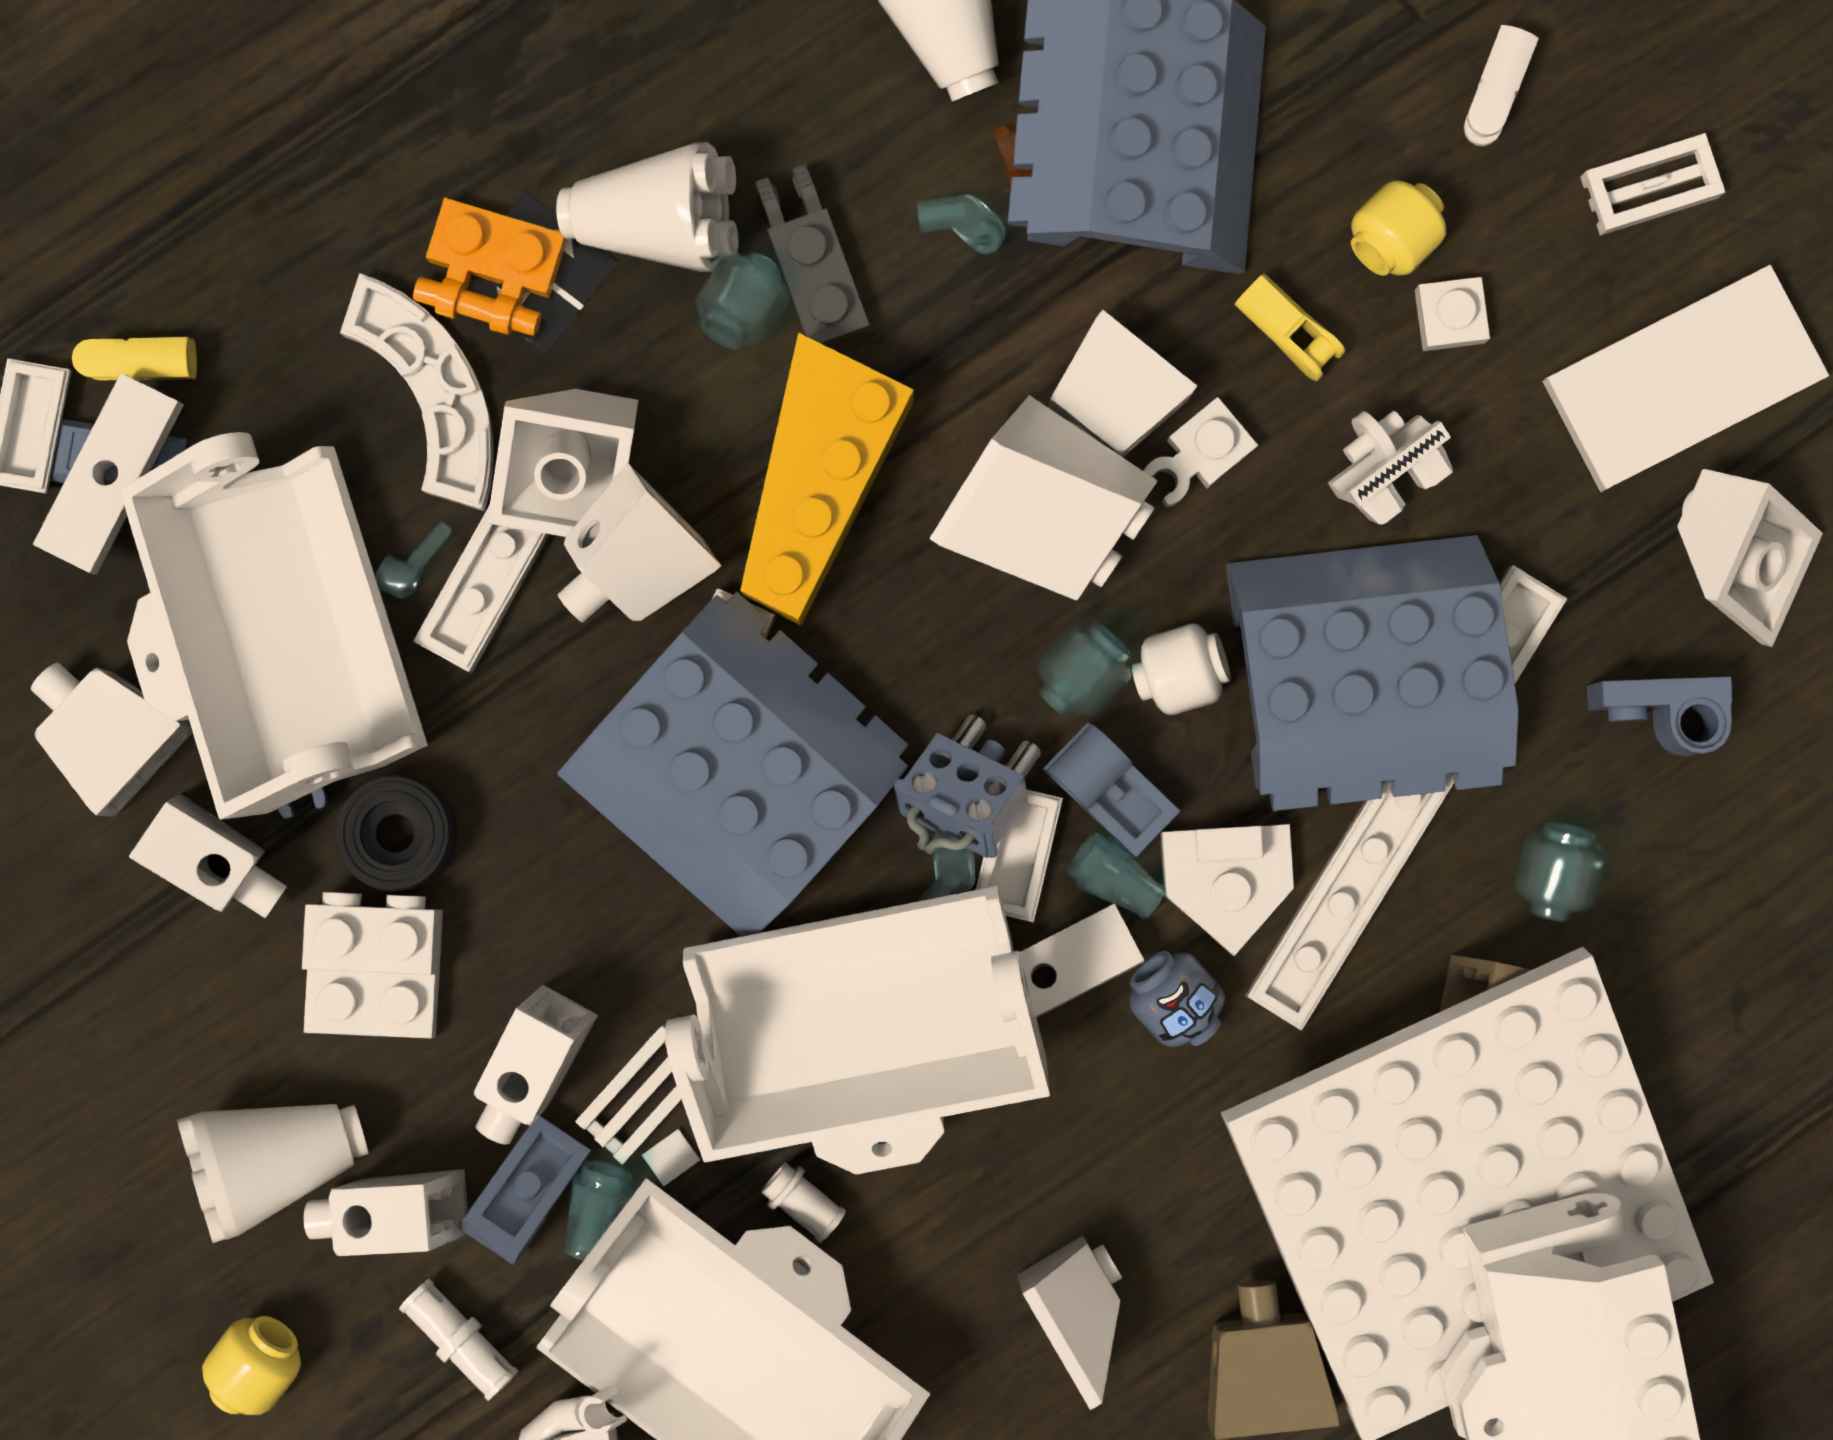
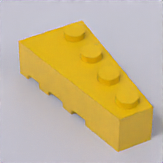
M798 333L740 591L745 599L802 626L913 405L914 389Z

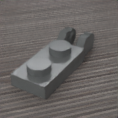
M806 164L792 168L794 175L792 181L798 197L802 198L808 215L785 223L780 209V198L775 185L771 184L768 177L756 181L755 184L771 227L767 229L768 235L805 336L826 346L870 330V325L827 208H821Z

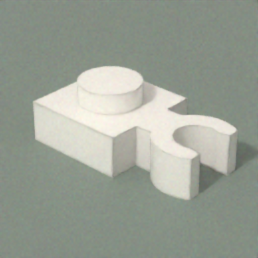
M1217 397L1168 438L1167 442L1178 454L1173 458L1159 457L1154 459L1146 466L1143 472L1152 478L1157 473L1166 472L1174 478V491L1170 492L1162 500V504L1168 508L1182 500L1189 489L1190 479L1196 475L1203 485L1209 488L1254 451L1258 444Z

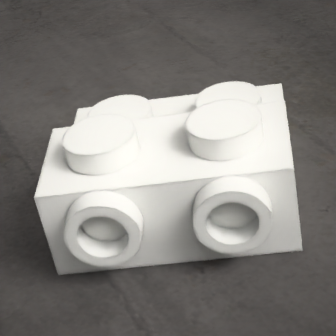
M323 892L322 904H306L302 969H307L304 1033L411 1038L436 1037L443 910L425 909V896L387 895L386 907L361 906L362 894Z

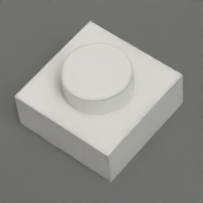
M1482 277L1420 284L1417 286L1415 297L1423 351L1485 344L1490 339Z

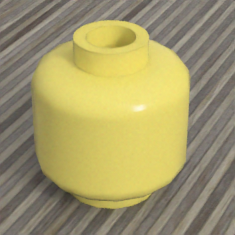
M1395 180L1383 185L1355 213L1352 219L1351 229L1353 238L1351 246L1355 255L1369 270L1381 276L1388 275L1389 273L1397 276L1412 273L1442 243L1446 235L1445 220L1441 214L1444 210V205L1440 197L1430 187L1422 183H1417L1413 186L1410 183Z
M269 1316L242 1318L233 1322L210 1351L202 1366L204 1382L210 1391V1397L214 1404L230 1414L261 1415L271 1410L294 1381L301 1367L300 1354L297 1348L298 1343L293 1332L285 1324Z

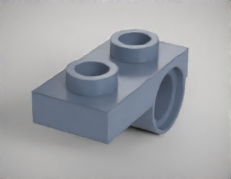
M1089 723L1043 768L1063 790L1133 857H1137L1180 812L1172 802L1132 765L1130 759L1098 728Z

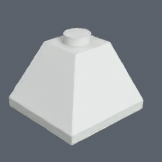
M571 389L506 401L487 523L566 537L620 470L628 464L638 400Z
M1703 469L1694 490L1687 495L1684 501L1682 516L1677 525L1705 598L1760 644L1773 647L1823 533L1769 483Z
M1081 1236L1020 1272L1017 1276L1022 1294L1089 1409L1092 1410L1102 1404L1120 1305V1299L1112 1284L1122 1279V1276L1103 1244L1091 1250L1084 1236Z

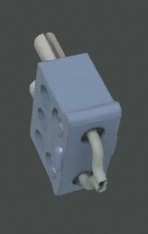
M969 715L952 740L936 733L907 776L894 782L899 811L901 815L907 818L910 828L919 835L920 840L917 843V847L929 854H933L938 848L950 850L968 848L987 859L988 857H996L998 854L997 844L1028 800L1025 776L1041 755L1040 749L1034 743L1031 745L1030 741H1023L1006 766L999 763L1005 754V750L999 743L993 740H987L979 752L972 750L987 728L984 720L980 717L977 718L976 715ZM926 828L946 838H937L929 842V834Z

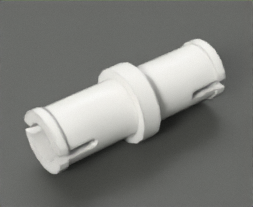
M431 1279L421 1284L399 1307L400 1311L406 1313L439 1347L436 1355L444 1363L451 1360L485 1395L484 1398L488 1402L519 1372L479 1332L482 1325L474 1317L467 1320L434 1286V1282Z

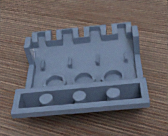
M1028 0L1024 41L1030 44L1044 45L1043 50L1023 51L1018 103L1026 107H1038V113L1017 115L1013 167L1022 170H1032V176L1012 177L1008 224L1027 227V241L1065 246L1082 236L1182 252V265L1234 274L1244 273L1266 26L1236 0Z
M1478 535L1227 563L1226 572L1234 627H1241L1256 736V745L1251 750L1256 789H1259L1260 795L1270 794L1273 811L1318 806V788H1327L1330 805L1382 799V781L1390 780L1393 797L1445 792V777L1449 773H1453L1454 784L1457 790L1502 785L1503 767L1516 766L1519 710L1500 584Z
M736 592L727 603L716 594L558 771L557 775L736 933L743 937L758 934L780 914L874 811L893 787L894 782L899 779L908 767L899 758L908 744L876 715L863 726L856 718L866 706L829 673L817 684L808 677L818 663L781 630L770 641L762 636L760 632L768 625L770 620Z

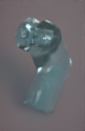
M967 194L916 201L920 233L952 229L972 249L980 254L994 253L1003 243L1005 238L1003 222L998 215L974 195Z

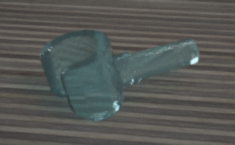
M440 521L415 552L413 551L407 563L388 555L383 560L375 577L378 588L398 598L412 596L419 585L422 569L426 566L429 558L453 532L452 529Z

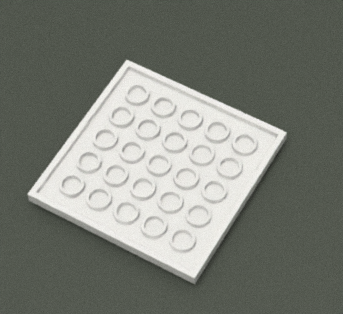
M1583 947L1221 1112L1361 1440H1376L1449 1406L1441 1367L1465 1331L1484 1326L1462 1226L1581 1194H1610L1621 1202L1626 1226L1624 1235L1608 1245L1564 1257L1605 1267L1655 1254L1665 1264L1672 1302L1714 1283L1594 958Z

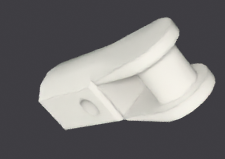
M1501 25L1464 123L1465 136L1474 145H1491L1501 134L1539 39L1532 33L1517 27Z

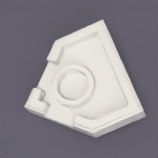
M1290 824L1160 832L1164 896L1183 913L1188 915L1232 956L1238 953L1294 889Z

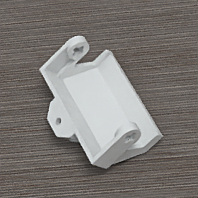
M244 432L222 434L198 442L120 489L151 592L138 599L127 639L129 650L145 702L174 721H190L219 820L268 814L332 782L384 767L428 746L334 446H317L282 466L248 472L259 464L252 436Z
M998 886L687 947L683 950V966L696 1002L697 1017L696 1015L668 1019L665 1025V1039L670 1067L703 1162L812 1142L817 1157L857 1175L920 1163L943 1135L944 1116L1050 1096L1046 1053L1019 951L1013 950Z
M647 1178L551 1303L550 1307L561 1315L536 1347L594 1393L608 1386H615L618 1389V1395L606 1402L623 1415H626L627 1418L656 1440H901L930 1396V1393L841 1326L851 1312L843 1267L840 1263L791 1226L749 1230L734 1245Z
M1605 1193L1581 1194L1462 1226L1484 1326L1465 1331L1441 1367L1453 1426L1459 1436L1466 1440H1700L1665 1264L1655 1254L1605 1267L1564 1257L1608 1245L1624 1235L1626 1226L1621 1202L1618 1198Z

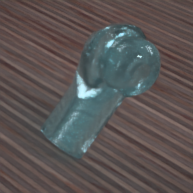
M935 833L932 840L946 837L938 833ZM968 848L961 850L936 849L933 852L936 880L915 902L969 892L976 882L974 851Z

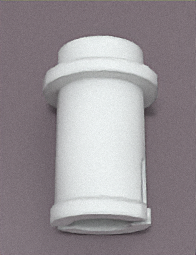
M785 1162L769 1179L761 1193L770 1199L767 1204L772 1210L777 1206L810 1232L815 1237V1240L821 1243L837 1227L844 1217L846 1210L842 1206L839 1207L805 1179L803 1177L805 1169L801 1166L794 1169Z

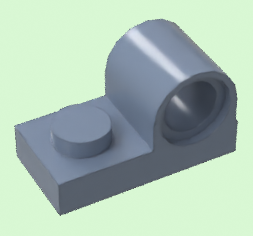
M1731 677L1602 681L1587 686L1588 711L1608 710L1609 722L1648 720V709H1653V728L1656 739L1665 750L1674 755L1690 756L1715 751L1725 743L1730 735L1732 724ZM1687 708L1697 711L1703 719V733L1696 742L1688 739L1681 729V716Z
M539 1116L527 1128L466 1214L460 1230L514 1266L591 1150Z

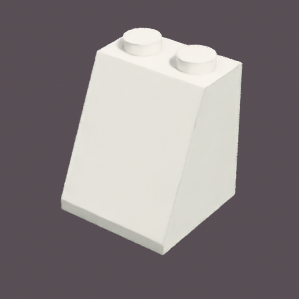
M1029 395L990 440L930 539L944 548L1077 601L1090 581L1099 587L1103 586L1122 558V555L1112 549L1122 533L1134 540L1155 509L1145 502V499L1157 483V480Z

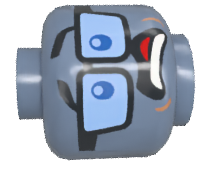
M1168 951L1159 952L1142 963L1131 977L1130 1008L1139 1021L1162 1045L1178 1047L1190 1043L1192 1046H1198L1209 1040L1219 1029L1221 1020L1218 1016L1223 1009L1225 995L1221 986L1193 955L1183 952L1170 954Z

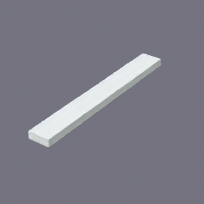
M1513 565L1507 569L1499 584L1514 683H1516L1567 598ZM1453 773L1446 774L1445 792L1393 797L1390 780L1382 781V799L1364 801L1245 994L1246 997L1297 1029L1302 1030L1454 784Z

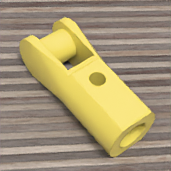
M1265 273L1235 303V306L1259 327L1301 372L1314 381H1318L1323 376L1321 368L1333 356L1340 358L1345 353V348L1341 342L1307 314ZM1300 327L1314 339L1304 350L1290 339Z
M189 337L129 338L127 341L124 339H88L77 344L72 354L73 366L77 372L95 380L114 381L118 379L121 373L135 380L196 379L195 340Z

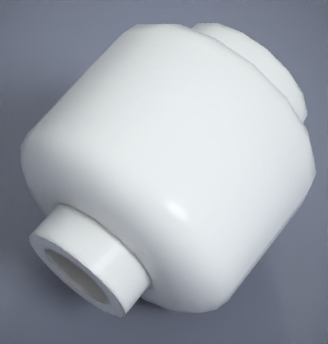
M1195 623L1147 637L1141 647L1142 662L1132 664L1133 678L1141 699L1145 701L1153 698L1157 707L1167 715H1175L1215 703L1221 697L1223 683L1231 681L1227 656L1218 634L1215 632L1208 635L1200 625Z

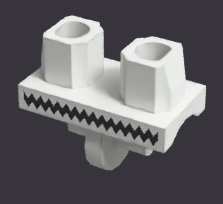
M1363 411L1352 419V426L1358 438L1343 449L1345 455L1353 464L1327 483L1337 498L1355 504L1370 521L1379 525L1385 524L1400 513L1406 505L1392 484L1394 480L1408 471L1418 487L1427 489L1437 485L1453 472L1446 451L1442 446L1451 436L1442 422L1436 421L1430 424L1419 415H1416L1404 424L1402 418L1395 411H1392L1379 422Z

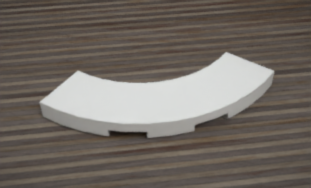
M359 273L340 333L344 337L374 350L390 362L407 381L416 396L423 413L422 417L427 437L426 473L421 490L424 493L485 512L492 483L494 443L489 410L483 390L472 366L450 334L422 306L384 282Z

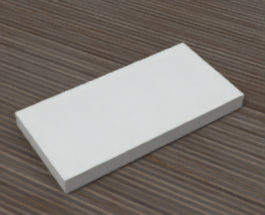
M1768 265L1547 377L1542 382L1599 491L1602 492L1827 378L1829 374L1772 266Z

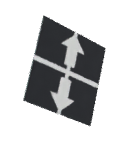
M526 190L505 215L560 232L557 214ZM576 238L568 239L550 298L526 291L523 297L521 307L542 313L540 327L536 336L515 332L546 355L619 261L603 249L582 245L577 242ZM472 275L467 290L497 299L503 284Z

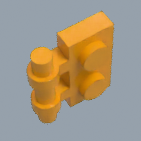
M444 198L426 258L432 264L448 268L447 275L442 283L420 276L414 288L413 300L434 306L435 313L445 317L456 319L461 314L489 323L490 330L510 335L514 330L536 336L540 327L542 313L521 307L523 297L526 291L550 298L568 239L564 238L561 232ZM471 276L503 284L497 299L468 291L467 288Z

